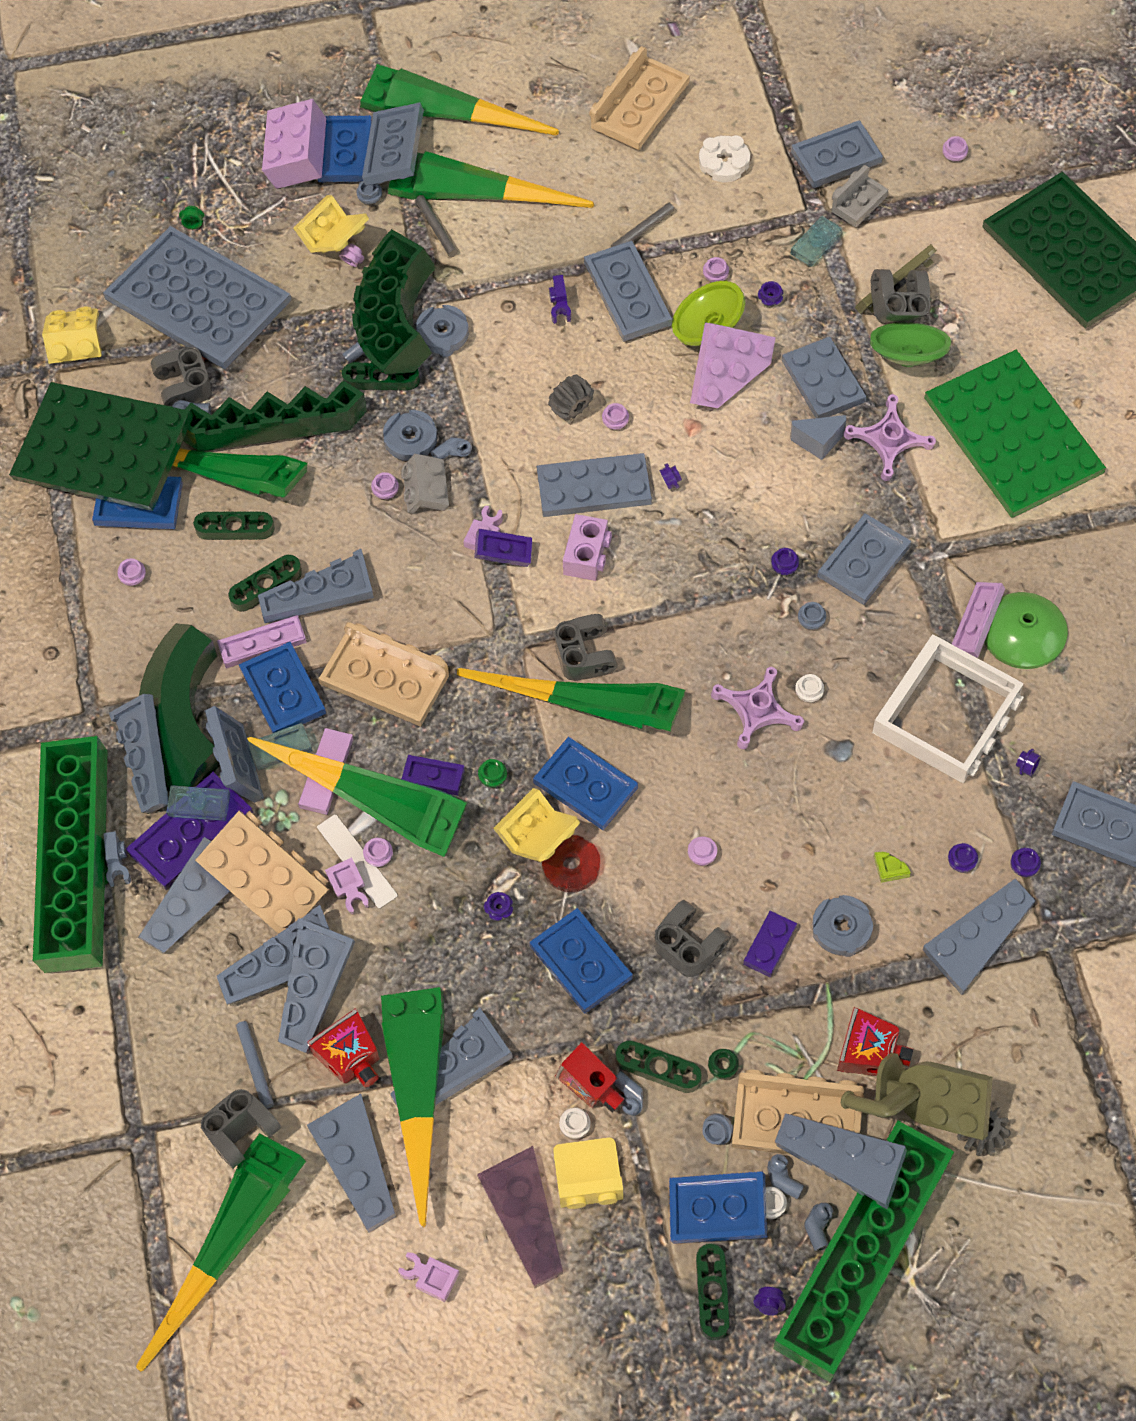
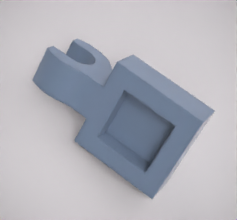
M115 831L104 833L105 855L108 863L106 875L108 883L111 887H114V878L117 875H124L125 883L130 884L131 875L128 869L123 866V859L127 858L125 841H120Z

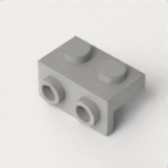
M866 165L859 171H854L848 181L842 187L839 186L832 195V212L854 227H857L888 197L889 190L868 177L869 167Z
M414 454L403 465L401 477L404 479V501L407 504V512L414 514L420 506L445 511L449 506L444 459Z

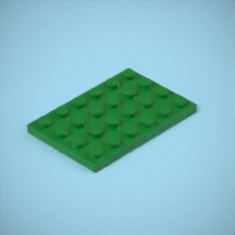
M1017 349L925 392L924 399L1011 518L1105 473V465Z

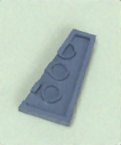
M1014 879L926 943L922 950L957 991L963 995L970 983L982 971L985 964L997 952L1004 940L1031 909L1035 900Z

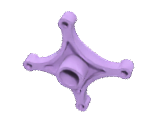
M894 394L888 396L886 401L887 413L880 422L865 428L848 425L843 434L848 440L859 438L866 441L878 452L883 461L881 478L884 481L891 479L894 473L892 469L893 460L899 453L915 446H923L926 450H931L936 442L935 437L915 434L902 424L896 410L898 397Z
M774 667L766 669L764 680L753 689L732 691L723 688L719 684L715 685L712 689L711 697L714 700L723 699L727 701L741 718L743 733L737 741V746L740 749H746L750 743L752 733L763 726L780 723L791 726V729L794 731L801 730L804 719L801 716H795L779 706L773 696L772 682L777 675V670Z

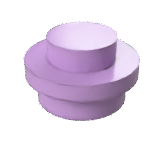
M954 136L944 143L942 152L947 159L960 161L967 156L968 145L963 138Z
M354 244L346 246L339 255L345 263L353 267H357L359 263L364 261L362 250Z
M713 257L705 263L703 275L710 282L724 281L729 275V267L722 258Z
M612 403L603 411L602 421L610 429H621L627 425L629 413L623 405Z
M383 472L375 476L371 488L376 497L389 499L396 495L399 484L392 474Z
M130 558L120 564L117 574L123 584L133 586L143 581L146 570L140 561Z
M697 837L689 843L688 856L697 865H708L717 856V846L708 837Z
M373 838L364 846L363 855L369 865L380 867L386 865L391 860L393 850L387 840Z

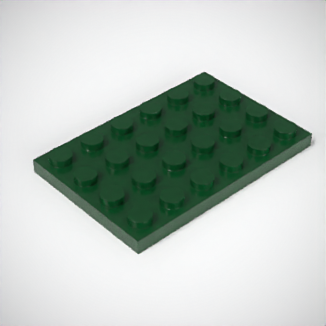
M1063 171L983 221L982 227L1085 329L1136 296V241Z
M50 382L9 475L13 480L153 511L192 421L193 414L185 409Z

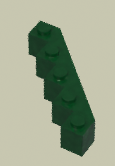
M342 381L327 398L304 386L289 404L268 391L251 409L228 397L212 415L191 402L185 410H189L193 414V418L183 441L201 452L351 430L367 412L365 396L360 390Z

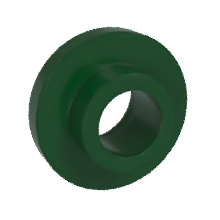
M718 1049L708 1059V1069L718 1079L726 1080L732 1078L738 1071L739 1060L731 1050ZM720 1061H726L729 1067L721 1069L717 1064Z

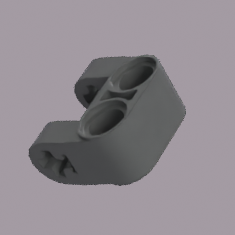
M875 269L871 275V295L874 315L879 321L885 323H912L929 312L931 307L928 273L925 270H911L908 273L906 280L907 292H894L893 275L889 269Z
M185 347L160 354L151 360L150 365L156 378L168 379L182 374L184 382L166 387L161 392V398L165 406L172 407L179 400L199 403L211 397L212 388L201 353L197 348Z
M590 614L563 621L556 626L554 630L555 649L562 673L568 680L578 681L609 674L617 669L618 665L613 651L602 650L586 654L583 641L601 637L606 633L607 628L603 615ZM565 637H571V638H573V639L570 640V641H564V640H562V639L565 638ZM572 661H578V662H580V663L577 664V665H570V664H569V662H572Z
M683 899L667 914L655 930L654 947L657 954L681 974L687 977H694L699 975L725 949L731 937L721 928L717 927L701 944L682 930L696 913V908ZM669 936L676 941L672 944H664L661 939ZM687 955H694L699 960L695 963H688L683 958Z
M245 1089L235 1090L207 1112L201 1120L203 1132L221 1158L232 1169L245 1159L234 1144L257 1125L270 1138L282 1128L270 1111Z

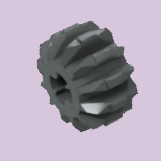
M577 374L568 376L553 389L554 392L549 395L548 405L556 415L565 421L571 418L574 419L589 406V402L593 400L594 390L581 376Z
M1000 1107L995 1108L993 1112L990 1111L988 1136L984 1140L960 1134L957 1135L958 1140H967L964 1146L965 1151L970 1150L973 1146L976 1148L977 1156H981L983 1149L991 1156L995 1153V1147L999 1149L1004 1148L1006 1144L1004 1139L1009 1137L1010 1130L1005 1128L1009 1123L1008 1118H999L1001 1113Z

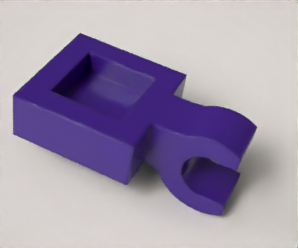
M563 275L553 276V287H549L550 303L556 304L551 310V319L554 324H557V316L560 314L566 316L567 322L571 321V309L567 303Z

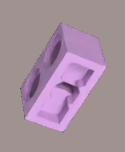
M575 514L563 558V575L596 581L598 571H603L606 555H603L604 548L610 547L612 532L608 531V520ZM588 535H595L596 537L589 538V537H586V536H588ZM583 558L590 559L589 561H581Z

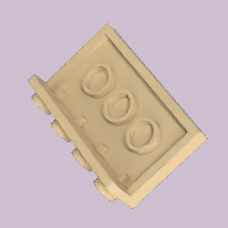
M641 46L637 52L631 54L625 68L618 71L616 79L611 86L608 85L605 88L603 96L598 103L595 102L592 105L589 113L591 128L639 150L690 83V76L647 57V48Z
M347 622L344 626L345 635L319 677L320 685L421 727L449 677L448 665L444 659L437 655L422 653L413 645L398 643L389 635L374 633L362 624Z
M238 811L195 861L279 934L297 921L298 918L301 919L307 915L321 898L329 892L330 889L326 886L329 880L319 871L315 870L311 873L303 865L307 861L295 850L291 853L287 852L282 847L284 841L272 830L268 834L259 827L262 821L252 812L248 811L245 815L243 812Z
M747 1070L745 1073H739L732 1148L789 1154L777 1147L775 1143L785 1113L860 1134L862 1112L850 1108L844 1109L840 1101L846 1091H852L856 1096L863 1097L864 1087L858 1086L856 1082L849 1080L832 1083L826 1082V1079L821 1077H809L808 1080L797 1079L794 1075L788 1073H779L777 1076L764 1075V1072L759 1070Z

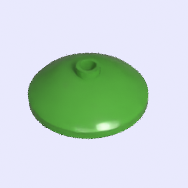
M892 323L876 328L871 333L870 344L880 356L905 367H914L931 363L946 355L951 348V339L945 332L932 326L919 323Z
M1029 592L1010 593L1002 596L984 643L990 653L1006 665L1020 669L1039 668L1054 661L1062 652L1068 635L1066 620L1059 608L1045 597ZM1023 619H1029L1032 622L1026 623L1023 621Z

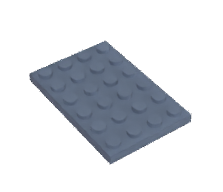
M171 226L103 292L105 300L186 347L197 348L201 356L223 369H226L292 301L290 293Z

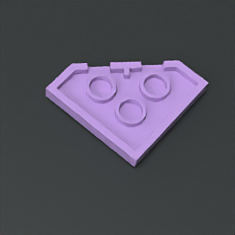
M705 323L690 403L719 408L771 364L776 337Z

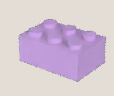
M313 99L267 111L262 171L276 189L322 178L326 117Z

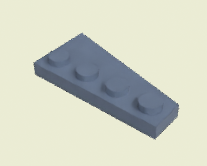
M361 548L354 551L352 557L343 561L341 558L332 561L329 567L318 572L312 570L306 573L303 579L296 582L290 580L259 594L258 598L264 623H269L296 615L299 616L371 599L374 596Z
M142 694L109 712L111 721L116 722L119 729L116 732L118 743L124 744L127 753L124 761L126 767L131 768L134 775L131 782L141 813H152L168 805V792L165 784L164 765L161 756L153 695Z
M205 837L138 936L140 940L162 954L230 892L195 861L211 843Z
M320 905L301 918L329 929ZM298 920L217 975L227 1005L288 982L293 962V948L298 932Z
M298 918V932L293 948V962L291 974H289L288 992L286 1002L284 1003L278 1042L308 1054L310 1048L307 1042L314 1038L319 1030L356 941Z
M481 1008L472 1014L473 1018L464 1027L461 1025L453 1033V1037L441 1048L435 1105L513 1058L511 1051ZM393 1091L390 1095L397 1106L395 1092Z
M359 1094L309 1123L307 1127L369 1233L395 1218L396 1215L363 1098Z
M786 1113L775 1140L777 1147L810 1166L814 1165L824 1171L829 1177L835 1180L838 1179L849 1185L857 1193L875 1200L878 1205L885 1209L888 1208L907 1152L906 1147L903 1145Z

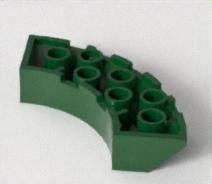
M391 229L372 252L373 259L369 266L364 267L362 270V281L360 285L356 286L353 301L355 309L352 314L353 328L356 331L358 344L372 364L384 374L415 372L432 354L421 334L414 329L413 312L417 296L423 284L436 267L424 247Z
M176 623L155 649L146 667L139 696L142 694L153 695L166 788L180 801L220 766L213 753V747L215 746L199 729L195 715L197 686L200 685L205 672L218 656L213 641L192 625Z

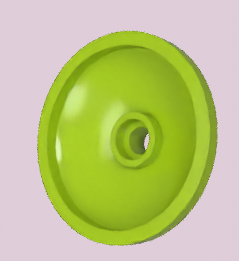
M716 281L696 289L681 302L672 319L674 335L683 344L700 346L705 323L734 328L745 308L744 293L738 285L729 281Z

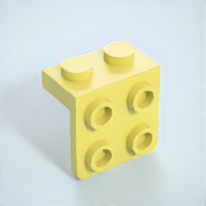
M326 195L293 229L311 253L338 252L348 245L347 240L352 235L360 233L365 228L364 224L369 220V217L366 213L346 215L334 197Z
M85 306L71 312L55 310L46 316L42 336L49 364L102 356L97 332L98 309H91V307Z
M533 788L493 829L513 854L541 862L549 859L555 853V849L574 834L575 828L580 824V821L576 816L555 811L540 790Z
M613 1138L564 1143L554 1147L553 1152L561 1208L578 1209L585 1207L587 1204L599 1203L601 1205L616 1203L618 1200H623L622 1178L620 1177L616 1143Z

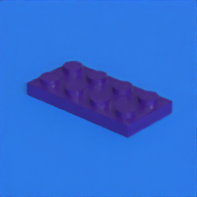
M212 772L126 848V851L167 891L173 885L204 837L212 842L238 811L243 812L245 815L248 811L254 812L232 789L226 788L221 778Z

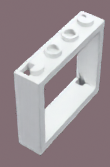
M932 634L875 719L872 733L957 781L964 783L969 775L974 777L982 763L979 761L982 754L988 755L996 742V739L993 737L996 732L1002 733L1010 720V717L1007 715L1011 709L1016 711L1024 698L1020 695L1024 683ZM935 659L1006 698L964 763L892 724Z

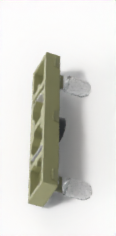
M932 244L893 274L894 290L896 292L906 284V277L911 270L920 268L922 264L927 269L934 263L931 257L934 256L937 250ZM936 264L928 270L935 280L940 281L944 278V273ZM871 293L855 306V309L860 314L868 309L871 313L874 312ZM879 321V323L882 324V325L888 324V323Z

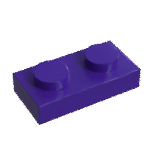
M478 529L476 532L474 558L528 567L531 564L532 537Z
M408 755L401 779L458 796L465 767L461 764Z
M769 911L743 961V965L771 977L797 927V923Z

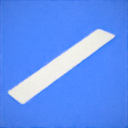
M333 815L317 826L318 830L342 861L352 857L365 884L362 888L378 908L383 907L397 897V893L377 867L371 866L365 861L363 849L337 815Z

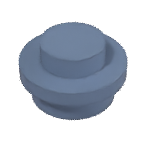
M362 181L356 190L357 198L365 204L375 203L382 196L381 186L376 183L365 185L364 181Z
M808 602L799 609L798 621L804 628L818 629L826 621V612L819 603Z
M718 1113L711 1114L703 1123V1136L711 1144L723 1145L732 1138L733 1126L726 1116Z

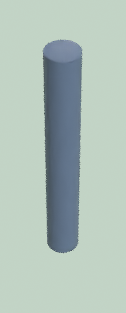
M242 1021L236 1024V1029L259 1100L269 1109L274 1106L248 1023L247 1021Z

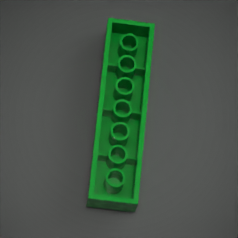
M98 736L41 743L33 962L44 973L103 967L104 833H106L108 750Z
M897 1120L886 1141L905 1146L907 1152L888 1208L885 1209L878 1205L875 1200L866 1195L856 1194L774 1343V1350L830 1383L954 1154L953 1150Z

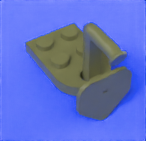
M890 1053L881 1061L878 1068L875 1100L856 1096L854 1092L846 1091L842 1095L840 1102L844 1109L850 1108L875 1115L879 1118L894 1116L901 1110H904L911 1119L922 1125L984 1140L988 1136L993 1077L930 1061L919 1062L909 1069H905L898 1054Z

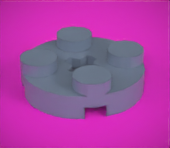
M442 305L443 308L434 309V307L428 308L417 319V332L421 334L432 353L440 354L443 357L451 356L468 339L469 326L467 318L460 309L451 305ZM445 326L447 327V331L443 333L437 330L438 327L441 329Z
M409 410V413L400 415V412L396 413L387 420L383 428L386 450L400 460L409 461L414 454L427 456L437 443V429L434 421L422 411ZM415 432V438L406 439L405 433L411 434Z
M840 895L839 898L824 900L816 908L813 916V938L824 950L832 954L845 957L853 956L867 945L872 935L873 921L867 906L857 898L848 895ZM843 919L847 920V926L850 929L839 931L834 923L836 921L841 923Z

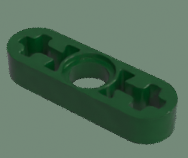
M353 362L345 365L342 369L343 381L358 390L408 391L415 389L420 382L418 368L415 372L395 373L396 380H393V374H387L388 377L382 381L373 378L375 374L382 371L372 363ZM353 374H358L356 379H351ZM406 374H411L409 379H404Z
M262 511L202 512L193 521L197 536L204 540H264L272 536L275 529L271 515ZM232 521L242 523L241 527L237 530L231 531L227 529V525ZM207 522L211 523L208 529H203ZM219 522H221V530L218 529L220 527ZM246 522H250V524H248V525H249V529H248V530H247V524H246ZM261 522H265L263 529L257 528Z
M294 555L281 556L232 586L228 597L233 609L240 612L247 611L259 604V594L290 580L292 582L297 581L302 575L299 559ZM289 566L294 570L289 572L288 570H284V567ZM275 572H277V575L280 576L281 579L277 580ZM263 578L273 580L272 585L268 588L259 587L258 582ZM251 586L254 587V591L256 592V594H254L253 590L250 589ZM239 594H242V596H246L247 599L242 601V599L237 598V596Z
M624 1041L617 1047V1065L626 1072L683 1093H692L701 1084V1070L695 1063L635 1041ZM630 1050L635 1051V1057L641 1060L644 1059V1054L648 1055L645 1060V1068H640L641 1061L637 1059H631L630 1063L626 1062L625 1056L622 1053L628 1054ZM657 1059L663 1060L668 1066L667 1070L662 1074L653 1073L649 1067L652 1061ZM672 1065L677 1066L676 1073L686 1075L687 1071L692 1072V1078L695 1081L689 1080L688 1084L682 1082L683 1077L675 1073L674 1079H670Z
M709 1243L700 1247L696 1254L699 1322L703 1336L709 1340L717 1341L724 1338L729 1330L726 1264L723 1250L718 1245ZM708 1252L713 1253V1257L720 1260L715 1261L714 1275L708 1276L707 1262L701 1260L706 1258ZM701 1274L707 1275V1277L702 1278ZM714 1283L721 1288L722 1295L720 1298L709 1300L704 1296L703 1289L707 1284ZM703 1306L717 1308V1320L724 1324L719 1326L718 1332H712V1328L705 1325V1323H709L711 1320V1309L704 1310Z

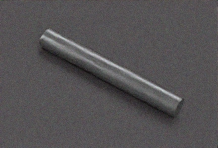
M423 195L418 196L415 202L448 256H456L458 250Z
M668 202L612 243L611 247L634 241L675 210L674 206Z

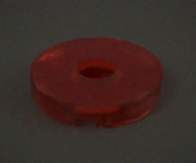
M572 835L555 849V853L549 859L542 861V871L547 882L555 889L563 892H579L587 889L596 881L600 872V855L592 842L585 840L584 837L579 835ZM567 858H576L579 861V865L574 869H568L564 867L563 862Z

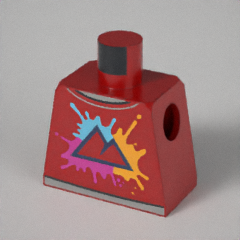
M854 1007L837 1071L877 1076L881 1061L890 1053L898 1054L903 1065L909 1067L914 1049L896 1044L900 1028Z
M356 1008L307 1042L311 1053L342 1083L346 1084L357 1077L363 1087L367 1088L378 1080L379 1075L372 1067L380 1059L378 1051Z
M582 1042L560 1064L555 1075L559 1081L591 1108L600 1101L613 1113L625 1100L612 1088L617 1077ZM590 1081L596 1082L599 1087L593 1086Z

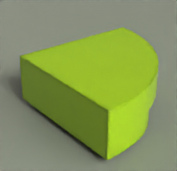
M874 852L873 857L881 883L910 877L911 873L906 863L889 855L890 853Z

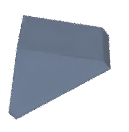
M846 415L794 420L791 422V441L822 460L844 436Z

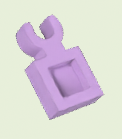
M486 505L481 512L482 521L473 520L463 541L464 547L475 550L476 532L478 529L500 532V528L496 526L500 525L503 520L502 510H499L496 516L489 517V506Z
M352 857L325 870L337 897L347 896L345 904L351 915L355 913L352 903L357 899L363 902L365 908L369 907L367 897L357 890L364 887L365 884Z
M407 1252V1260L414 1262L415 1266L410 1271L399 1268L400 1276L407 1280L417 1278L416 1289L445 1302L459 1275V1270L432 1257L424 1265L416 1254Z

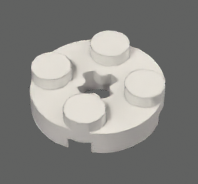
M718 136L704 140L699 152V166L705 175L707 173L712 176V180L732 182L739 179L741 174L749 168L750 152L740 136ZM726 156L729 158L728 161L724 162L720 157Z

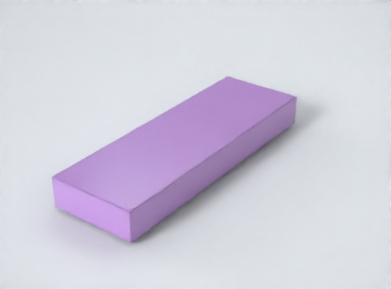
M976 583L952 645L978 658L1005 591L1002 583Z
M298 615L217 640L226 668L239 665L288 642H291L293 647L307 643Z
M325 728L316 755L345 763L353 742V735ZM308 777L298 803L299 808L327 815L335 793Z

